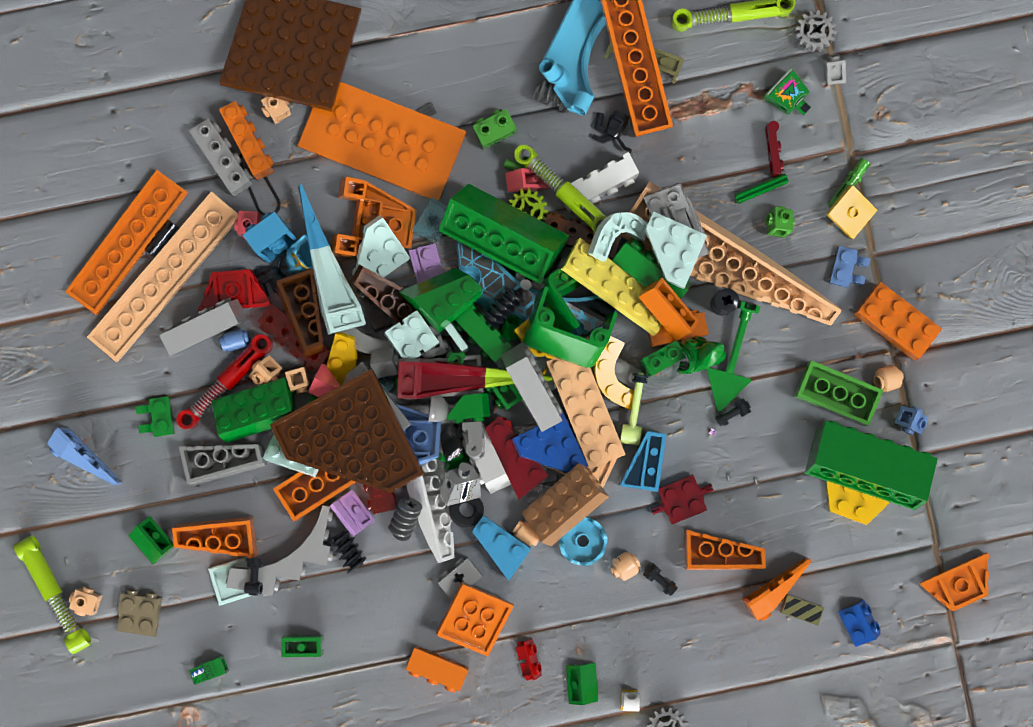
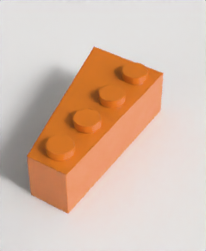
M253 516L176 524L172 528L174 548L202 550L217 554L245 556L247 558H255L257 555Z
M690 530L684 531L685 570L766 569L764 548Z

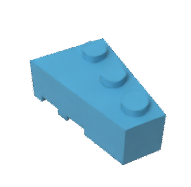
M645 432L618 486L658 492L667 434Z

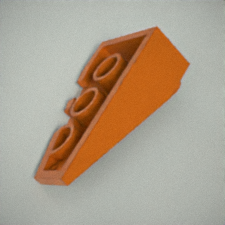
M803 558L742 599L757 621L760 619L763 621L771 616L770 612L778 606L812 562L810 558Z

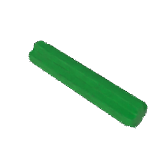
M786 174L779 175L736 193L734 198L740 204L789 182Z

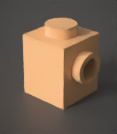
M301 367L285 372L290 391H296L297 394L307 392L308 387H311L307 368Z

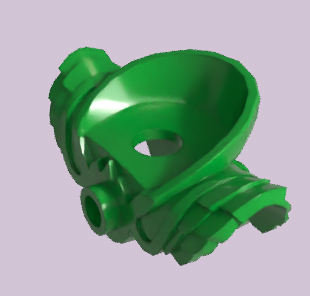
M700 336L682 341L681 350L687 355L689 362L681 361L677 372L683 375L692 374L713 365H718L726 358L724 345L719 342L706 341L705 338Z

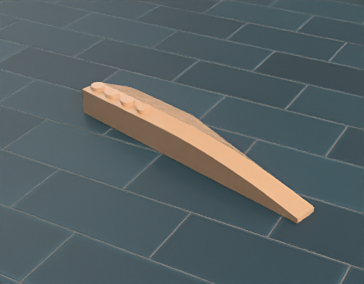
M649 181L629 213L636 214L649 222L650 211L644 196L662 188ZM696 211L703 230L707 235L705 245L709 249V254L697 258L690 276L703 282L715 284L714 286L733 289L740 295L761 302L765 301L772 306L782 307L795 314L799 313L807 316V318L830 326L841 313V308L774 260ZM620 233V234H619L620 236H622V237L625 238L626 240H629L630 238H633L632 236L628 235L627 233ZM646 235L645 240L641 241L644 244L643 247L648 251L653 250L652 244Z

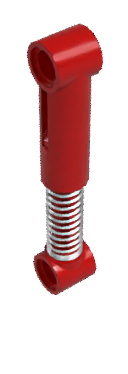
M264 334L256 335L252 342L216 377L217 383H214L215 385H212V388L209 387L210 390H207V393L204 392L205 395H202V398L199 397L200 400H197L198 402H195V405L188 407L177 415L176 421L178 426L182 429L196 428L202 415L207 412L209 407H212V400L222 397L221 394L224 395L226 389L231 390L252 369L251 367L258 360H261L272 351L274 345L272 339ZM265 339L267 346L264 349H259V341ZM189 414L192 417V422L186 425L184 418Z

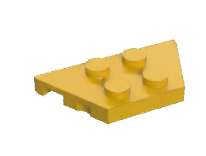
M826 481L829 512L867 525L890 503Z

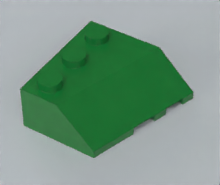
M454 268L403 289L399 293L440 333L482 296V287L469 274Z

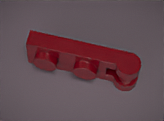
M771 121L765 128L771 177L779 176L781 171L784 170L783 160H780L779 157L781 142L777 141L776 132L779 129V123L776 121Z

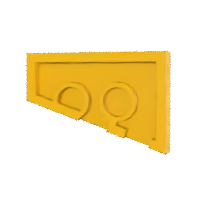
M336 332L327 368L341 386L346 375L357 366L356 337Z

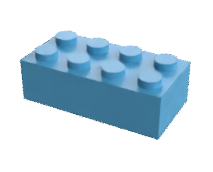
M276 212L265 214L261 218L262 221L260 223L250 225L245 230L246 233L243 234L255 253L269 264L277 259L284 250H288L293 243L299 240L288 224Z

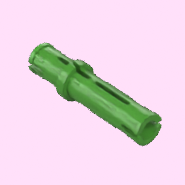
M860 158L853 170L848 172V177L827 205L830 208L849 185L855 187L857 183L861 182V177L871 165L867 160Z

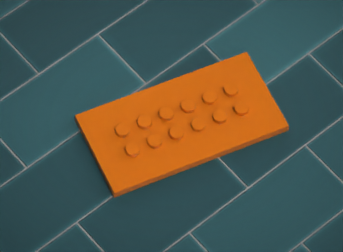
M341 82L332 112L312 108L298 147L439 202L467 131Z

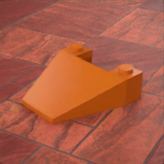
M351 177L341 179L338 198L356 201L351 236L343 234L332 235L330 248L334 255L342 257L357 256L359 245L362 243L364 236V226L379 215L386 221L403 248H410L412 246L416 209L365 180Z

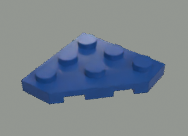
M560 414L563 421L543 432L539 426H536L512 438L519 456L525 459L533 460L566 474L579 463L586 467L588 466L564 414Z

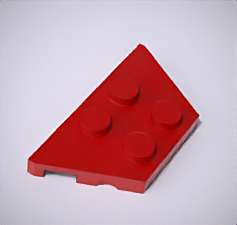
M251 269L220 271L211 273L209 284L205 288L204 297L201 305L198 307V312L212 306L216 308V303L231 298L232 301L238 299L242 308L272 306V303Z

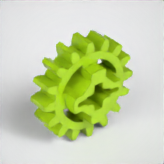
M528 189L527 193L524 194V191L520 190L519 196L513 194L515 200L509 199V203L513 207L521 200V206L517 208L521 211H524L526 203L529 209L532 208L530 215L533 217L536 212L540 211L537 219L546 221V217L543 214H548V210L544 209L547 206V202L542 203L544 197L540 196L538 198L537 191L531 194V190ZM528 198L535 200L536 203L528 201Z

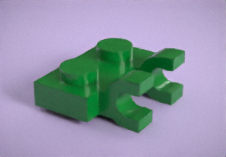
M169 396L149 399L150 405L135 407L136 414L151 413L153 424L138 426L139 433L154 432V437L175 434Z

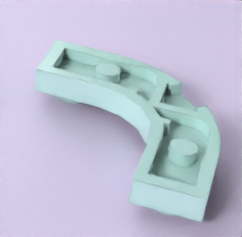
M617 212L609 215L597 227L588 254L599 261L606 262L612 243L620 233H627L638 241H644L647 235L645 229L648 222L629 212Z

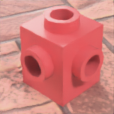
M238 211V220H235V231H237V234L243 236L248 225L260 223L261 214L255 211Z

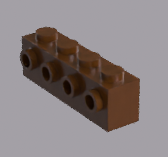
M557 213L547 214L546 224L569 235L565 246L573 248L576 240L579 238L591 245L595 233L589 226L582 225L581 221L570 218V221L563 219V216ZM617 236L612 243L608 254L610 260H613L621 236Z

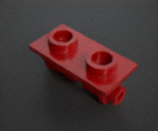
M533 638L525 642H517L516 651L518 659H526V662L520 664L523 677H525L526 681L536 680L542 676V666L538 662L536 644L533 642Z

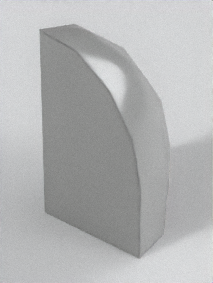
M441 395L431 396L428 422L445 420L448 416L447 402Z

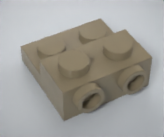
M130 589L121 593L117 631L156 637L163 598L157 597L156 593L146 592L145 595L138 594L137 590Z

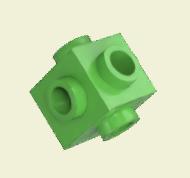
M777 206L767 213L765 218L767 235L781 238L788 236L793 231L795 223L793 210L786 209L784 206Z

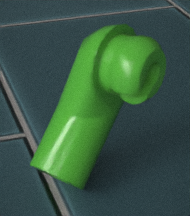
M524 156L523 160H527L529 156ZM508 158L503 166L512 171L526 168L523 164Z

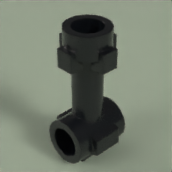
M743 398L734 403L735 408L730 411L717 413L718 415L715 416V419L719 426L728 425V420L738 414L743 417L750 413L751 406L748 401H745Z
M249 558L247 567H251L250 582H245L244 592L245 594L258 596V594L263 592V583L258 582L259 568H263V563H261L260 558Z
M654 563L651 566L648 565L644 570L643 575L651 582L656 580L664 588L663 592L666 595L671 596L678 589L676 583L673 581L669 583L659 574L662 570Z

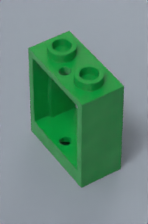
M676 340L641 359L639 363L649 378L683 360L686 356Z

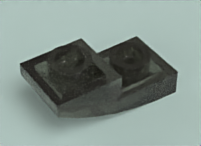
M454 421L440 435L442 451L448 462L454 457L457 458L463 451V439L458 436L459 425L454 424Z

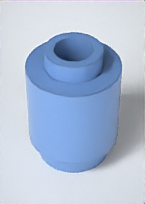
M242 328L224 333V336L220 337L223 350H228L229 352L247 347V342H250L247 331H243Z

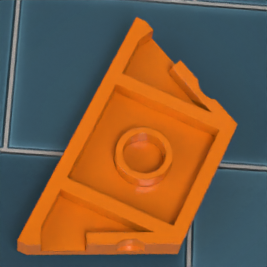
M985 552L919 582V585L949 610L956 611L988 596L989 586L987 581L989 579V571L987 569L989 554Z

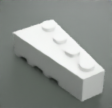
M629 152L623 155L624 158L621 161L613 160L603 167L604 170L596 169L589 173L586 179L580 178L571 184L589 201L595 204L601 200L600 197L606 194L611 196L618 192V188L622 186L627 188L633 185L639 171ZM565 205L568 213L572 212V210Z

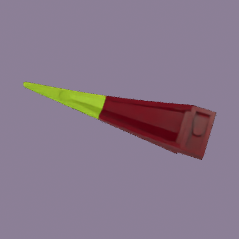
M422 358L399 359L397 398L419 399L472 389L511 385L514 382L507 370ZM542 375L546 381L553 380L551 376Z

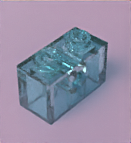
M431 198L413 228V233L432 244L435 241H439L443 233L439 232V228L447 206ZM437 218L438 225L434 224L431 226L430 220Z

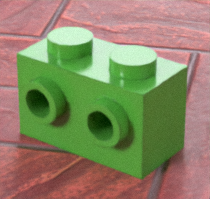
M502 109L496 110L491 114V117L487 119L481 118L473 125V131L483 150L517 133V128L507 109L503 111Z

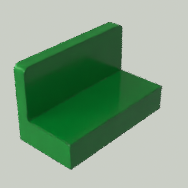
M596 664L566 665L569 704L586 705L598 702Z

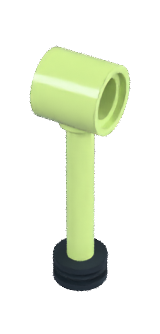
M642 372L633 373L635 377L632 381L636 383L629 424H622L620 442L637 446L640 444L642 427L636 426L643 383L647 384L648 382L646 381L648 380L646 379L648 375Z

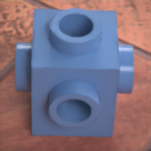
M901 406L894 423L902 427V432L913 435V433L921 435L927 426L929 417L922 413L923 410L920 408Z

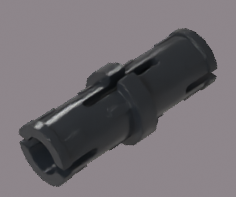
M168 220L167 224L159 233H156L155 239L145 250L153 257H156L179 227Z

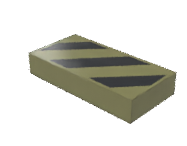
M786 594L780 613L818 626L824 607Z

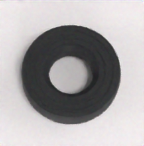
M480 498L449 506V515L452 521L461 527L476 525L484 514V506ZM462 503L472 505L474 509L472 516L464 517L461 515L459 507Z

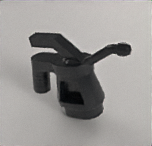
M614 110L613 114H610L607 127L605 128L602 126L604 113L597 112L594 129L608 135V137L602 138L593 134L592 139L603 144L617 139L621 147L626 152L631 153L632 149L627 148L620 139V134L628 125L629 116Z
M284 250L280 255L276 267H261L254 273L257 278L264 271H268L259 280L268 297L270 295L265 284L269 282L273 292L278 294L276 281L287 277L279 268L283 257L286 256L287 250Z

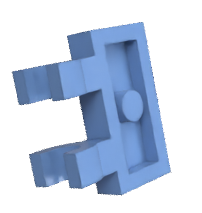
M839 246L829 284L848 288L850 283L858 286L864 285L866 277L852 275L854 265L867 268L871 259L858 257V250Z

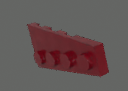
M500 415L485 427L518 500L549 476L538 462L519 456L512 441V438L517 435Z

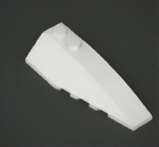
M440 441L439 452L444 453L442 442ZM433 459L421 465L425 475L406 484L410 499L417 500L422 504L423 508L418 517V522L437 562L441 563L455 558L453 532L450 530V525L453 521L449 515V506H446L439 492L448 469L444 468L446 462Z

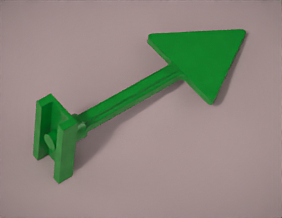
M739 300L738 308L741 309L739 315L740 322L726 371L713 368L706 369L718 412H721L752 381L750 378L734 374L748 321H750L752 313L759 314L761 306L755 303L749 304Z

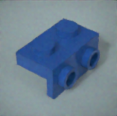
M864 599L860 600L857 604L839 610L838 613L855 647L874 641L881 634L880 626L874 620L872 610Z

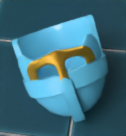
M307 234L303 235L287 250L286 264L288 268L286 270L289 273L298 274L313 268Z

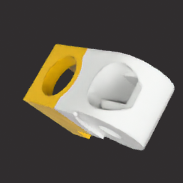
M621 689L620 710L639 712V691Z

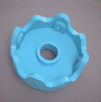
M585 517L559 539V547L563 556L569 562L576 565H592L606 551L607 534L596 520ZM584 535L588 538L586 546L578 545L577 539L579 536Z

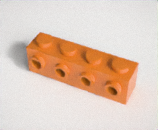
M234 101L219 109L257 181L274 173L272 168L274 163L269 154L265 155L263 151L265 146L261 138L257 139L254 132L257 130L252 121L248 122L246 118L248 113L243 104L239 105L237 101Z

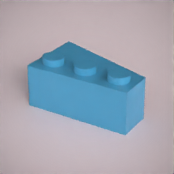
M485 515L482 516L472 531L509 581L531 550V547Z

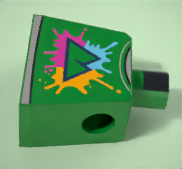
M792 68L764 96L767 102L788 115L796 108L804 116L811 108L803 100L810 92Z

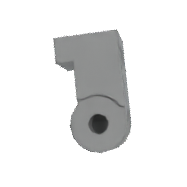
M482 421L462 423V430L465 435H468L466 453L470 459L478 461L485 454L484 425Z

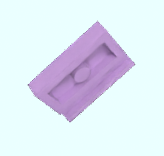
M435 243L409 250L417 283L443 273Z
M353 489L330 505L352 537L375 521Z

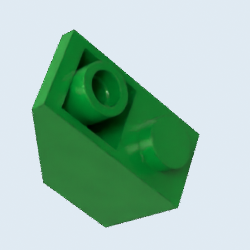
M488 393L463 395L448 414L447 420H454V424L465 423L468 418H472V422L484 421V417H490Z

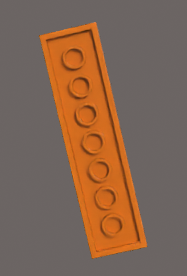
M156 170L65 292L91 312L98 315L144 254L145 249L155 239L156 233L162 230L188 195V192Z

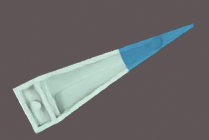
M300 184L298 189L321 316L324 318L327 332L332 334L364 326L366 322L361 305L346 280L319 225L305 190Z

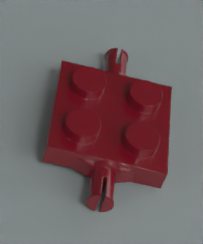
M693 474L661 486L658 490L661 504L650 507L652 514L664 511L673 525L705 512L707 508L704 503V494L714 491L713 486L710 483L700 488Z

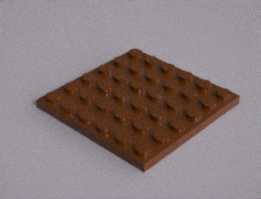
M245 0L219 81L220 85L332 112L360 19L361 8L329 0Z

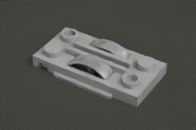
M681 182L644 196L650 211V218L652 213L656 212L705 234L692 201L689 197H686ZM705 242L698 258L709 254V249L706 247Z

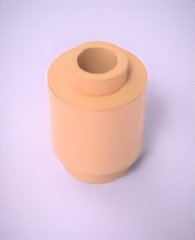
M520 520L512 531L517 539L529 547L532 544L536 546L540 540L527 521Z

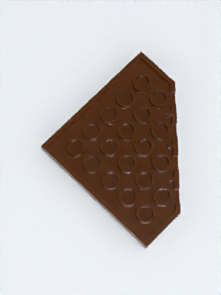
M373 369L362 373L270 424L285 458L305 466L389 493L425 475Z

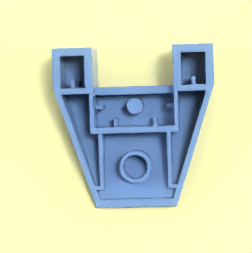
M396 404L411 424L404 432L420 464L422 465L438 458L441 421L428 422V414Z

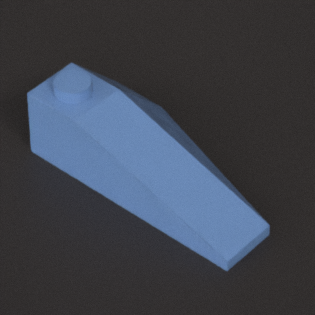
M58 427L47 443L51 447L49 450L54 456L60 457L113 485H120L122 483L70 428Z

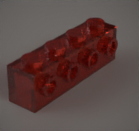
M271 304L257 322L261 324L259 328L266 334L271 332L276 336L274 340L282 347L287 345L290 348L288 352L297 359L299 356L305 360L303 364L313 371L314 368L319 370L321 364H325L329 359L331 351L324 345L321 352L304 357L287 315L274 304Z

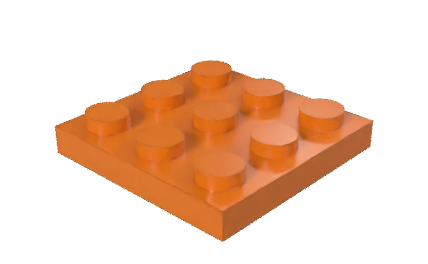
M461 582L436 631V635L489 656L514 605L509 601Z

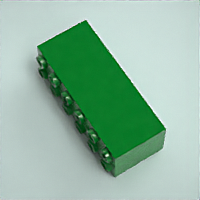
M469 183L450 198L439 228V232L539 284L557 267L569 238L568 234Z
M825 421L815 431L804 474L915 511L928 501L938 458L933 457L928 452L915 451L907 445H897L889 439L882 440L876 438V435L871 433L864 434L858 432L854 427L840 426L836 421Z

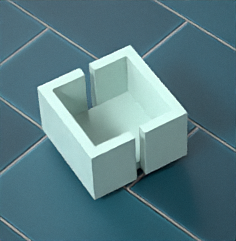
M418 310L403 319V325L399 322L384 333L401 359H418L422 355L420 353L421 350L425 354L439 344L438 339Z

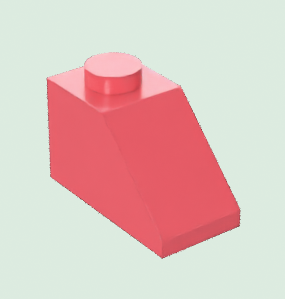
M520 168L505 173L508 192H520V190L527 192L528 189L531 191L550 189L549 185L544 180H541L531 169Z

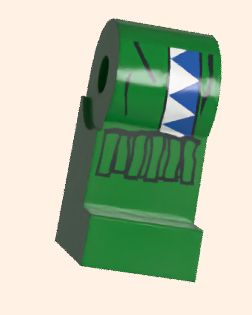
M223 655L189 670L194 685L229 672Z

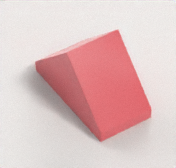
M321 364L308 392L317 397H321L340 386L325 364Z

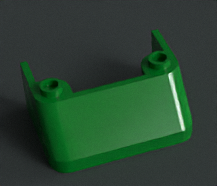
M561 268L551 273L545 280V286L549 288L545 298V307L553 311L556 327L570 333L579 327L580 324L562 297L582 284L562 271Z
M545 286L539 289L523 335L525 346L584 368L594 366L609 342L618 313L612 312L607 314L602 328L592 330L589 339L552 327L555 315L552 310L543 307L549 288Z

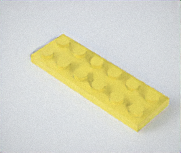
M581 238L576 240L561 270L651 335H656L662 324L639 298L646 287L609 258L604 262L589 255L590 244Z

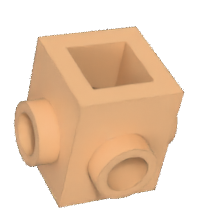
M264 96L261 100L263 104L261 110L267 118L270 116L275 124L292 115L287 106L290 104L288 101Z
M269 355L262 361L258 360L251 367L253 371L249 377L259 386L278 380L277 376L283 368Z
M83 586V588L76 589L75 592L71 593L69 609L75 610L74 613L80 616H85L86 614L90 616L95 615L103 595L94 593V589Z

